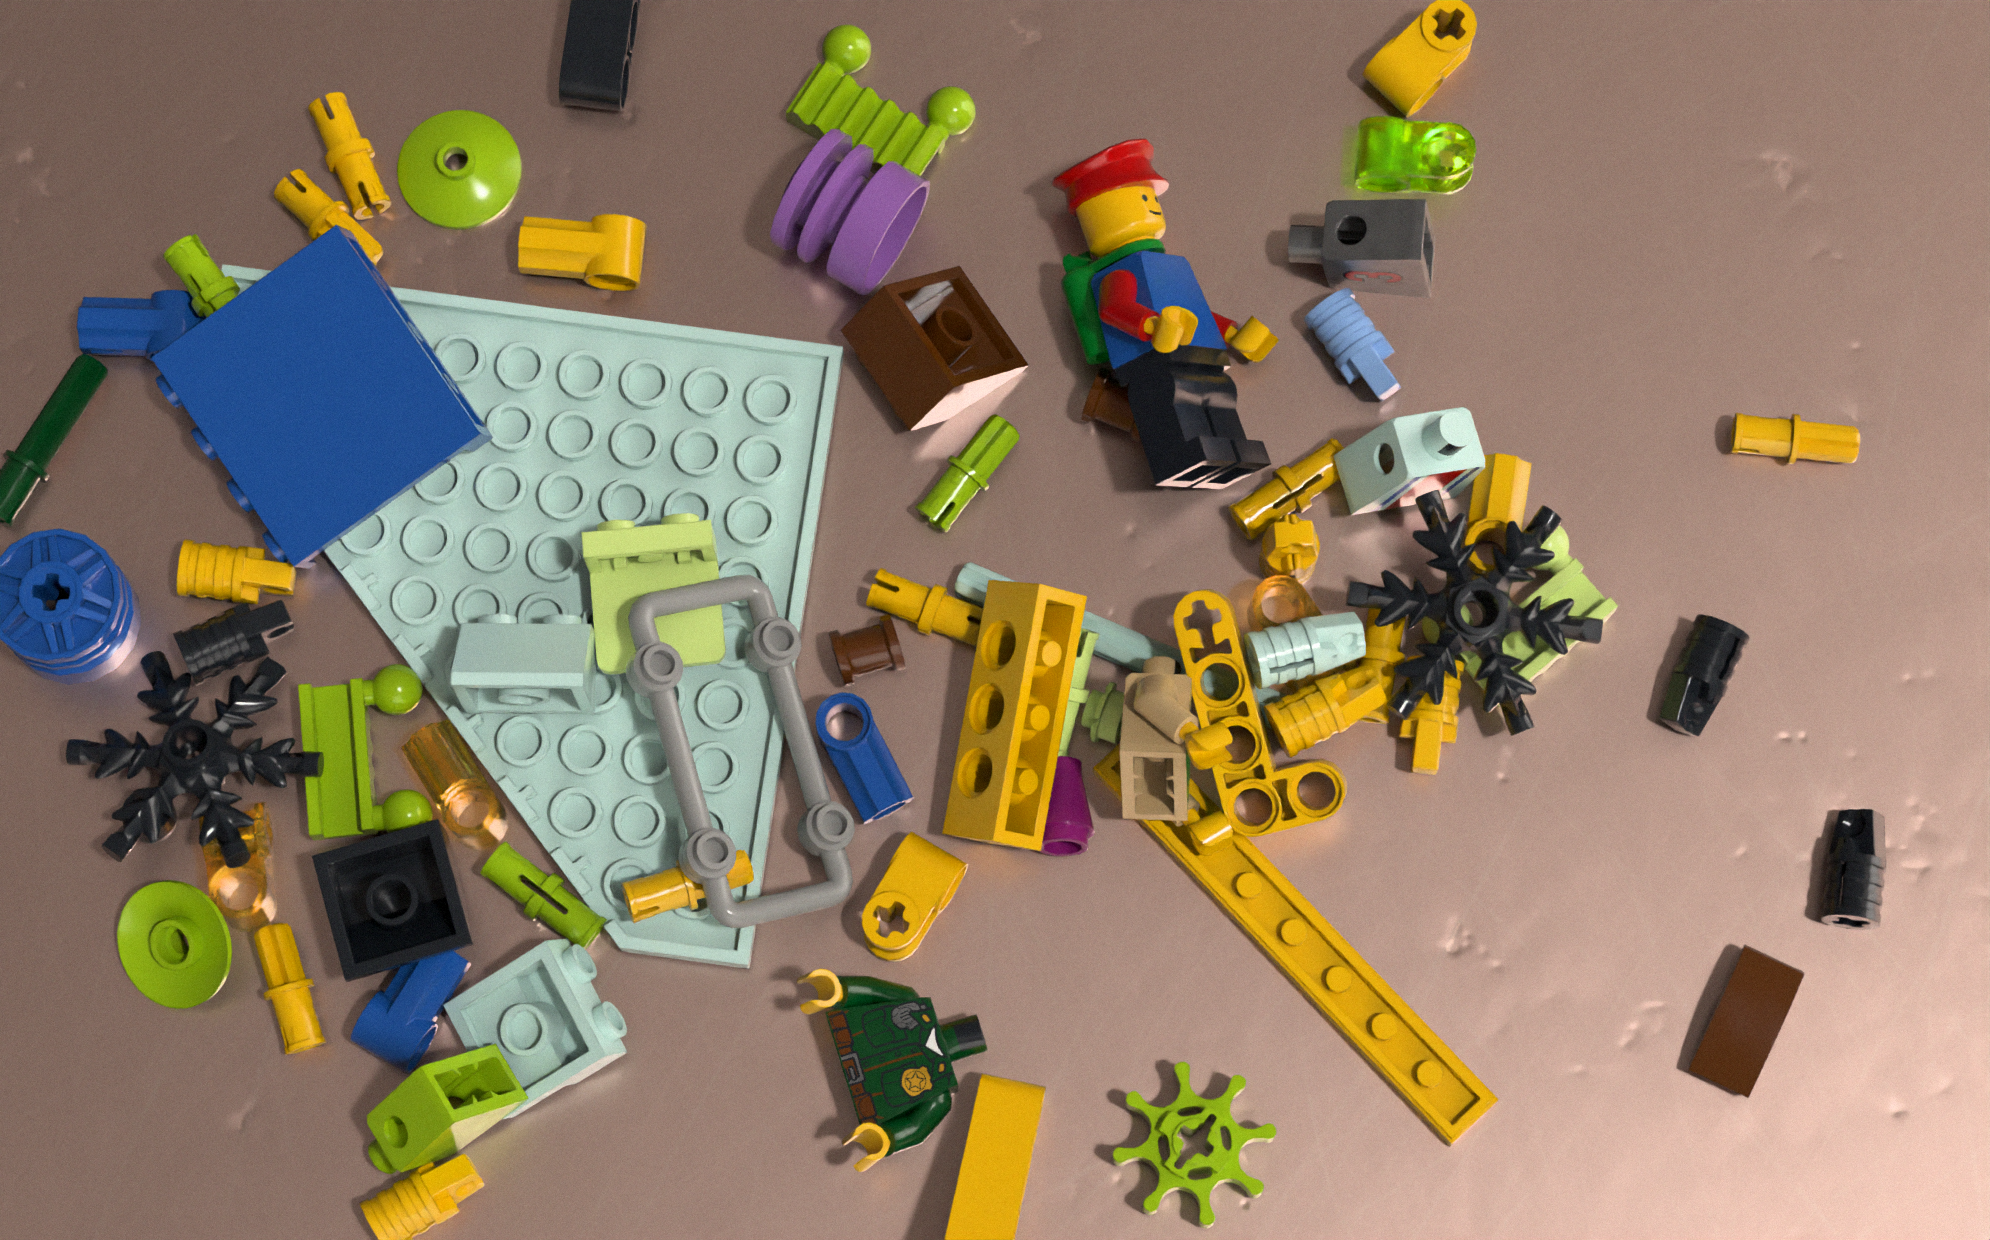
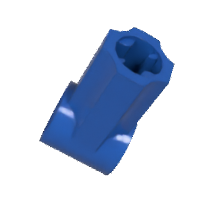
M183 290L157 291L151 294V299L83 297L82 304L78 308L77 318L79 349L84 354L147 356L150 361H153L151 358L202 322L206 319V316L199 317L191 305L193 297L188 291Z
M841 692L831 695L823 701L816 713L815 725L820 745L831 759L864 825L880 820L914 800L904 777L873 720L871 709L864 699L853 693ZM842 711L852 712L863 721V728L860 734L848 741L837 740L827 731V724L830 718Z
M451 951L401 966L386 991H379L375 994L362 1011L353 1028L351 1041L405 1074H409L429 1048L438 1028V1024L435 1022L444 1009L443 1005L453 996L456 988L470 968V962L455 951Z

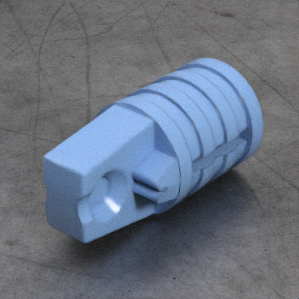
M1350 288L1341 289L1316 305L1305 316L1304 322L1309 329L1315 331L1318 340L1325 345L1328 354L1335 359L1334 364L1345 380L1351 384L1362 376L1377 398L1383 402L1401 389L1400 384L1383 362L1385 358L1395 351L1382 332L1376 331L1375 325L1369 317H1366L1361 305L1354 300L1355 295Z

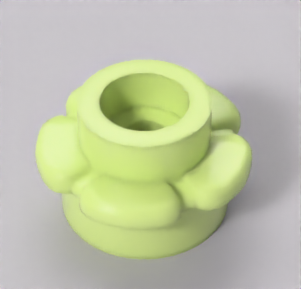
M1110 682L1106 686L1105 693L1093 689L1087 700L1081 725L1091 729L1090 740L1096 743L1103 739L1117 744L1121 738L1124 692L1116 690L1117 684L1114 682Z

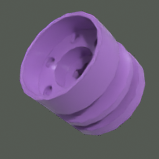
M831 129L813 147L789 180L770 231L771 243L783 250H791L798 244L797 255L804 262H813L831 244L832 248L826 266L827 275L861 295H868L886 276L907 244L925 207L930 191V182L895 161H888L871 179H868L874 159L873 148L866 144H859L851 151L853 145L852 136L840 129Z

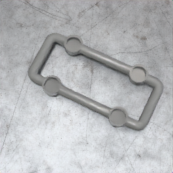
M736 575L650 592L640 596L632 604L628 616L629 629L636 652L627 662L626 676L633 690L641 696L649 698L688 834V838L682 843L678 854L681 870L691 881L702 884L712 916L720 924L730 928H745L833 907L842 903L850 894L853 884L852 870L845 847L853 838L855 832L854 820L850 812L842 804L831 801L792 666V662L799 656L802 647L801 636L797 628L788 620L778 617L773 596L768 586L759 578L751 575ZM746 600L754 628L746 637L745 653L755 668L769 675L807 811L801 816L798 823V837L802 846L809 853L821 857L827 881L735 902L727 874L734 867L736 848L732 839L724 831L712 826L674 692V687L681 680L683 674V661L679 653L671 645L660 642L654 618Z

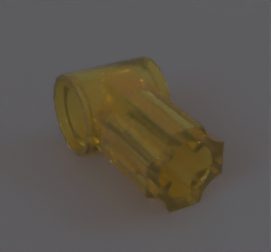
M446 719L438 723H430L412 734L409 741L401 747V750L439 810L444 824L458 841L468 848L486 849L497 844L503 838L508 828V814L505 806L492 790L451 721ZM475 802L489 804V813L481 824L474 827L460 825V816L468 805Z

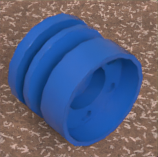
M60 528L33 532L11 544L1 555L0 640L26 666L42 678L68 685L96 681L117 669L133 650L142 623L139 597L127 576L115 564L107 551L89 537ZM64 589L69 598L58 600L56 609L51 610L46 605L47 600H56L59 596V590Z

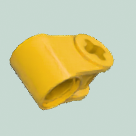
M1462 0L1434 1L1401 34L1395 36L1382 47L1368 63L1362 76L1407 118L1412 116L1434 95L1443 81L1469 55L1477 28L1475 13ZM1452 27L1458 32L1456 38L1448 35L1440 40L1435 36L1437 29L1444 33Z
M911 831L896 850L883 879L864 908L862 928L864 931V941L869 951L878 959L887 962H900L910 957L918 949L937 915L944 910L952 899L966 873L968 864ZM896 916L902 917L904 934L892 931L887 938L881 936L880 920L891 923Z

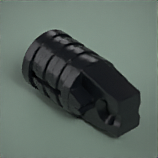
M278 600L251 611L246 602L224 611L225 614L221 616H214L207 619V622L193 625L190 627L191 629L184 632L180 630L173 633L196 686L205 683L204 680L210 677L214 678L221 675L226 670L231 671L242 663L246 662L248 664L270 654L266 644L294 631V624L285 603L282 600Z
M1703 614L1696 616L1693 623L1694 627L1687 636V643L1679 654V661L1674 665L1671 672L1672 678L1659 716L1663 722L1674 730L1697 737L1702 733L1721 698L1725 696L1728 690V683L1735 674V667L1742 658V651L1747 647L1750 640L1749 635L1740 628L1724 620Z
M1872 809L1841 810L1838 813L1827 857L1828 872L1825 876L1826 890L1823 895L1824 908L1822 909L1821 920L1828 925L1845 929H1876L1880 927L1881 923L1880 909H1882V891H1884L1885 883L1883 876L1886 872L1884 816Z

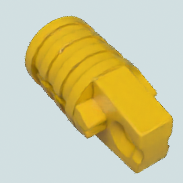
M1286 514L1266 530L1259 554V567L1265 579L1272 585L1284 589L1296 588L1303 585L1312 576L1320 550L1319 537L1312 520H1301L1296 514Z
M185 539L178 562L177 594L184 597L197 595L200 598L215 597L217 600L232 599V602L258 604L259 594L293 596L297 571L290 563L264 560L266 551L262 548L240 545L236 548L224 544L218 546L213 545V543L202 542L201 544L196 543L195 540Z
M1424 655L1409 656L1407 660L1418 658ZM1455 660L1458 673L1457 679L1445 671L1444 692L1440 704H1433L1428 693H1426L1407 720L1400 719L1399 737L1413 739L1410 772L1436 775L1439 766L1441 742L1456 743L1459 721L1456 712L1459 709L1460 700L1458 693L1461 691L1460 675L1464 674L1465 666L1461 661Z
M1366 664L1342 674L1338 673L1314 681L1312 685L1304 686L1298 689L1296 693L1280 698V701L1265 705L1264 711L1281 748L1288 758H1292L1298 755V752L1314 747L1316 743L1324 742L1336 733L1340 734L1348 730L1360 718L1386 703L1387 698L1378 676Z
M462 1154L438 1167H435L433 1162L426 1164L409 1173L407 1178L396 1181L390 1188L379 1191L373 1198H367L359 1204L378 1240H413L414 1236L430 1230L431 1226L439 1225L457 1214L460 1210L456 1204L482 1188L484 1183L471 1159L466 1154Z

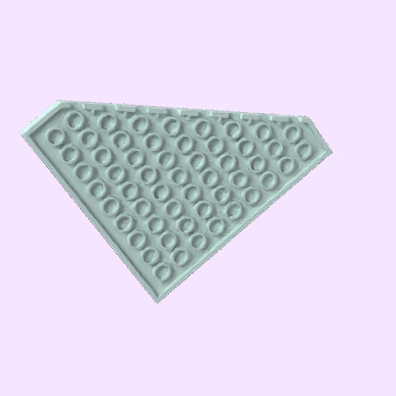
M222 264L221 270L225 277L232 276L240 287L238 295L271 272L270 270ZM389 286L493 438L474 452L462 451L326 548L324 552L410 668L417 674L430 695L587 906L600 917L603 916L607 919L603 927L622 952L750 969L756 925L745 928H730L720 924L712 916L706 898L697 900L698 909L690 910L689 906H685L640 920L637 923H633L630 918L621 883L647 877L676 867V860H679L680 847L688 838L650 699L641 696L633 690L627 680L626 673L605 674L599 669L596 659L595 714L466 713L451 687V670L461 623H478V617L484 614H507L515 616L517 623L543 624V617L547 615H575L582 619V624H591L594 630L590 574L583 558L581 532L597 531V524L610 520H630L635 523V527L661 525V518L680 513L696 514L699 516V521L711 520L716 538L719 579L736 575H751L759 578L768 586L773 596L778 617L791 622L801 636L842 370L843 346ZM746 600L722 604L726 646L724 659L718 664L683 667L681 680L674 687L712 826L724 831L732 839L736 851L744 850L747 853L753 868L754 880L750 884L731 889L735 902L761 897L785 741V731L769 675L755 668L745 653L746 637L754 628ZM797 658L792 662L794 672L796 669Z

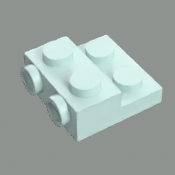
M568 938L542 942L443 1005L467 1052L496 1043L529 1099L503 1119L516 1117L564 1086L579 1083L627 1053L620 1039L627 1033L624 1018L612 1003L608 1001L601 1003L590 982L597 976L596 966L591 956L582 946L578 944L571 946Z

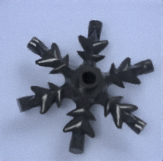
M1438 489L1416 497V504L1429 531L1416 530L1412 535L1420 545L1438 556L1429 560L1426 564L1446 572L1447 581L1444 589L1438 593L1428 594L1421 581L1414 577L1411 590L1395 574L1384 570L1381 572L1384 587L1349 581L1346 594V606L1381 610L1374 622L1377 627L1387 626L1408 615L1407 630L1413 628L1424 617L1434 620L1439 627V637L1436 643H1418L1414 645L1424 656L1407 660L1395 666L1394 673L1408 677V679L1395 692L1386 706L1397 716L1407 720L1426 693H1428L1433 704H1440L1444 692L1445 671L1457 679L1458 673L1454 657L1463 651H1471L1482 660L1474 676V682L1487 678L1483 696V710L1489 713L1499 703L1511 736L1535 727L1521 695L1536 694V687L1525 677L1511 669L1522 664L1523 661L1503 653L1502 644L1504 638L1511 632L1521 631L1528 644L1535 648L1538 635L1554 651L1565 655L1568 653L1565 638L1600 644L1603 628V619L1568 615L1574 606V601L1571 598L1562 599L1541 610L1542 596L1536 597L1524 608L1515 605L1510 599L1509 594L1512 582H1531L1535 580L1529 573L1524 571L1525 569L1545 564L1555 557L1553 551L1540 547L1561 524V517L1552 509L1542 505L1522 533L1515 521H1509L1505 532L1504 554L1492 546L1491 553L1495 568L1489 573L1478 574L1467 565L1475 549V543L1462 548L1466 530V515L1459 513L1450 522ZM1472 603L1481 609L1482 621L1479 625L1470 626L1465 622L1461 615V609L1464 604Z
M161 651L151 652L142 658L141 665L153 690L140 691L137 697L146 705L160 711V713L149 717L150 721L169 726L163 741L157 745H149L144 736L137 731L133 744L119 732L113 729H106L104 731L106 743L70 739L67 744L66 760L69 765L101 764L94 775L97 779L109 777L128 767L127 779L137 776L147 766L154 768L159 774V782L156 787L140 788L133 791L142 800L123 806L112 813V819L124 821L125 823L102 844V848L113 859L122 862L143 833L148 842L151 844L155 843L160 835L162 812L175 819L173 799L180 794L187 793L192 797L197 796L200 800L193 810L191 820L193 821L205 816L199 834V844L206 846L216 838L226 866L229 868L240 867L250 860L251 855L238 828L253 826L254 820L246 813L230 806L242 800V797L234 793L222 791V784L225 783L226 776L232 772L241 771L247 781L254 786L256 773H258L274 786L285 788L287 786L286 773L320 778L324 769L323 753L315 751L289 753L296 740L294 738L280 740L262 750L263 737L254 740L243 750L233 746L231 735L234 730L249 729L257 726L253 720L247 717L264 712L278 703L276 698L264 695L279 683L287 674V671L282 665L267 657L261 663L254 676L246 685L241 676L234 675L229 686L228 703L225 704L215 698L217 718L205 724L202 721L191 718L198 705L199 697L186 701L191 685V674L188 672L183 673L174 680L165 654Z

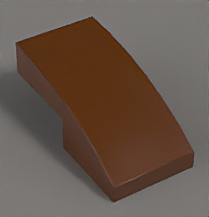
M1744 944L1717 1000L1716 1009L1689 1062L1688 1070L1749 1098L1804 977V972Z

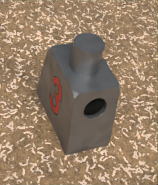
M1332 200L1327 202L1324 226H1290L1288 240L1289 262L1322 264L1329 287L1334 289L1350 288L1352 291L1431 298L1436 238L1427 200Z

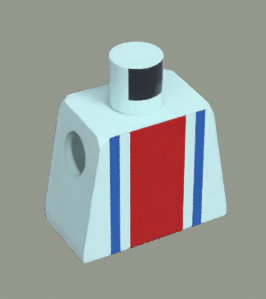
M1465 407L1390 419L1334 455L1351 515L1416 505V497L1436 489L1439 490L1442 500L1455 498L1485 468V457L1472 415ZM1394 459L1392 471L1389 474L1385 473L1382 467Z

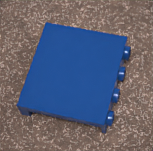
M335 225L151 358L162 373L155 380L164 396L175 408L180 409L184 406L197 424L191 430V434L198 446L212 461L220 458L233 477L226 484L235 500L248 513L255 509L268 528L267 531L262 533L267 547L280 562L288 563L290 561L294 567L310 569L317 564L314 557L462 451L474 452L493 438L354 234L338 225Z

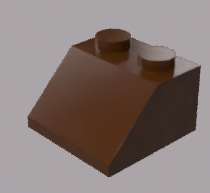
M960 266L883 285L840 330L854 349L858 361L869 371L889 400L891 409L902 419L909 431L950 419L1020 374L1029 365Z

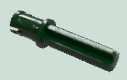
M83 353L75 359L15 452L6 450L3 454L6 462L0 469V524L12 527L22 507L35 491L40 482L46 483L50 478L47 472H45L46 468L108 375V369L95 358Z

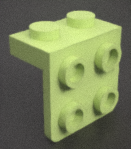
M680 513L661 518V525L635 527V523L630 520H610L597 524V531L581 532L583 558L590 574L596 659L598 667L603 673L609 675L626 673L627 662L636 652L629 629L628 616L632 604L640 596L650 592L719 579L716 538L711 520L699 521V516L696 514ZM722 604L654 618L660 642L671 645L679 653L683 661V667L718 664L724 659L726 646Z

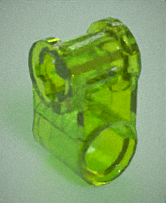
M1388 116L1365 118L1358 123L1354 183L1356 187L1362 190L1377 193H1396L1402 191L1439 193L1443 195L1456 193L1463 189L1471 180L1476 155L1475 139L1470 131L1462 125L1452 122L1407 121ZM1447 150L1453 152V166H1441L1440 151Z

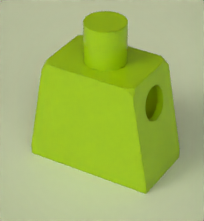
M496 1043L420 1066L367 1115V1124L375 1136V1139L368 1146V1153L371 1161L380 1171L387 1174H394L397 1171L402 1173L447 1158L461 1150L529 1099ZM459 1097L464 1103L458 1108L453 1109L448 1099Z

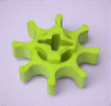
M1178 1062L1174 1067L1173 1075L1179 1087V1095L1171 1105L1154 1107L1148 1104L1136 1091L1127 1094L1126 1108L1142 1115L1147 1120L1150 1127V1135L1145 1143L1136 1148L1117 1147L1113 1152L1112 1160L1119 1167L1133 1161H1143L1150 1164L1156 1171L1158 1186L1143 1202L1142 1209L1145 1214L1154 1215L1162 1198L1167 1193L1175 1190L1185 1191L1196 1199L1199 1206L1198 1224L1200 1227L1207 1229L1215 1221V1215L1210 1206L1209 1199L1211 1191L1217 1185L1234 1183L1239 1185L1252 1199H1256L1262 1194L1264 1184L1262 1181L1246 1175L1241 1169L1239 1152L1245 1145L1252 1142H1272L1276 1135V1128L1273 1124L1268 1123L1256 1129H1246L1239 1126L1233 1120L1230 1113V1104L1245 1088L1246 1080L1243 1076L1234 1075L1227 1091L1221 1097L1204 1099L1197 1096L1191 1089L1189 1083V1064ZM1186 1111L1199 1112V1114L1190 1116L1178 1115L1179 1113ZM1206 1122H1212L1213 1125L1208 1132L1204 1146L1210 1155L1205 1157L1203 1154L1196 1153L1190 1160L1186 1161L1182 1168L1177 1169L1175 1166L1179 1161L1184 1144L1178 1136L1183 1133L1185 1136L1192 1137L1198 1130L1201 1131ZM1221 1130L1227 1132L1230 1150L1224 1148L1222 1144ZM1159 1140H1162L1166 1145L1167 1160H1163L1160 1156ZM1203 1173L1210 1175L1208 1178L1198 1180L1188 1178L1190 1175Z

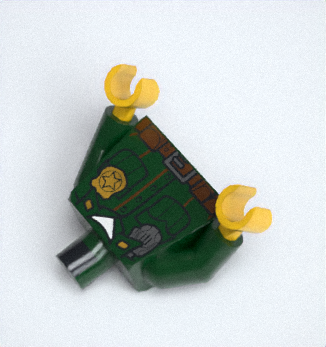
M817 969L798 977V984L810 983L818 992V1000H811L800 1005L803 1013L813 1014L828 1007L835 1008L825 1012L860 1124V1126L842 1139V1145L844 1146L851 1141L861 1143L867 1151V1156L853 1165L855 1170L858 1172L866 1171L884 1156L887 1157L922 1144L950 1112L952 1105L951 1096L959 1091L952 1062L988 1051L977 1014L939 1025L931 997L920 998L919 994L912 987L871 976H835L834 973L827 969Z

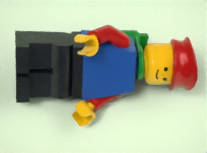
M1145 138L1126 140L1109 146L1058 174L1052 180L1051 185L1065 193L1066 209L1070 214L1078 217L1089 248V252H1083L1078 256H1072L1071 253L1064 256L1062 262L1066 274L1061 280V289L1087 364L1097 365L1110 361L1111 366L1116 371L1120 386L1128 387L1129 405L1155 485L1188 487L1191 485L1192 488L1223 489L1271 465L1263 441L1247 440L1236 411L1238 398L1236 385L1232 378L1223 372L1232 367L1226 350L1232 345L1251 362L1258 363L1266 357L1279 339L1253 316L1238 331L1236 321L1212 312L1190 263L1183 256L1166 254L1164 244L1160 241L1166 231V222L1157 196L1168 189L1169 183L1151 165L1154 158L1153 145ZM1091 254L1098 257L1099 259L1092 258Z

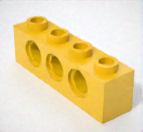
M988 581L942 834L988 844L1041 851L1087 596L1038 583Z

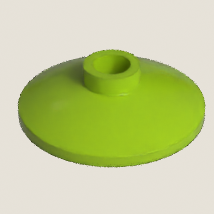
M469 110L442 112L422 122L410 133L404 142L397 164L399 186L410 208L425 221L435 226L452 230L475 228L498 217L514 199L520 185L522 173L520 154L510 133L493 118ZM463 154L468 158L467 164L460 170H450L446 167V161L450 156Z
M163 880L141 888L125 904L118 923V951L128 977L142 994L162 1006L185 1009L206 1002L221 989L227 979L231 966V937L223 915L205 893L185 882ZM183 933L187 938L189 947L184 942Z

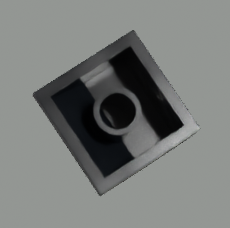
M439 819L312 856L346 982L474 945L465 894L450 839Z

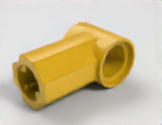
M618 214L597 215L592 217L591 222L524 216L523 224L520 226L518 241L519 271L522 274L584 279L587 284L609 291L625 292L636 290L640 286L647 225L639 219Z
M1494 453L1484 455L1485 468L1472 482L1462 548L1474 543L1476 545L1482 541H1493L1505 550V532L1509 521H1515L1522 533L1532 463L1523 461L1518 456ZM1475 550L1467 563L1471 570L1478 574L1489 573L1495 568L1494 565L1487 564L1479 559Z

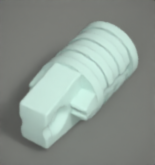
M1355 612L1305 617L1298 619L1297 622H1286L1277 627L1271 626L1263 628L1262 631H1251L1244 634L1247 663L1258 689L1268 688L1273 684L1287 683L1288 680L1292 679L1299 680L1307 675H1318L1366 655L1363 625Z

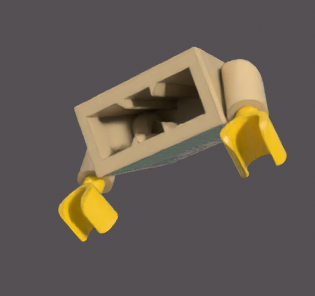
M1164 656L1152 657L1143 663L1142 673H1131L1126 676L1120 738L1123 819L1171 820L1177 827L1185 825L1196 850L1201 855L1211 856L1233 845L1231 838L1233 830L1227 818L1220 810L1203 818H1200L1197 811L1200 808V804L1189 793L1190 765L1192 762L1194 767L1204 770L1232 760V755L1225 746L1231 744L1233 738L1223 722L1198 729V718L1192 714V678L1181 674L1180 663L1175 659Z

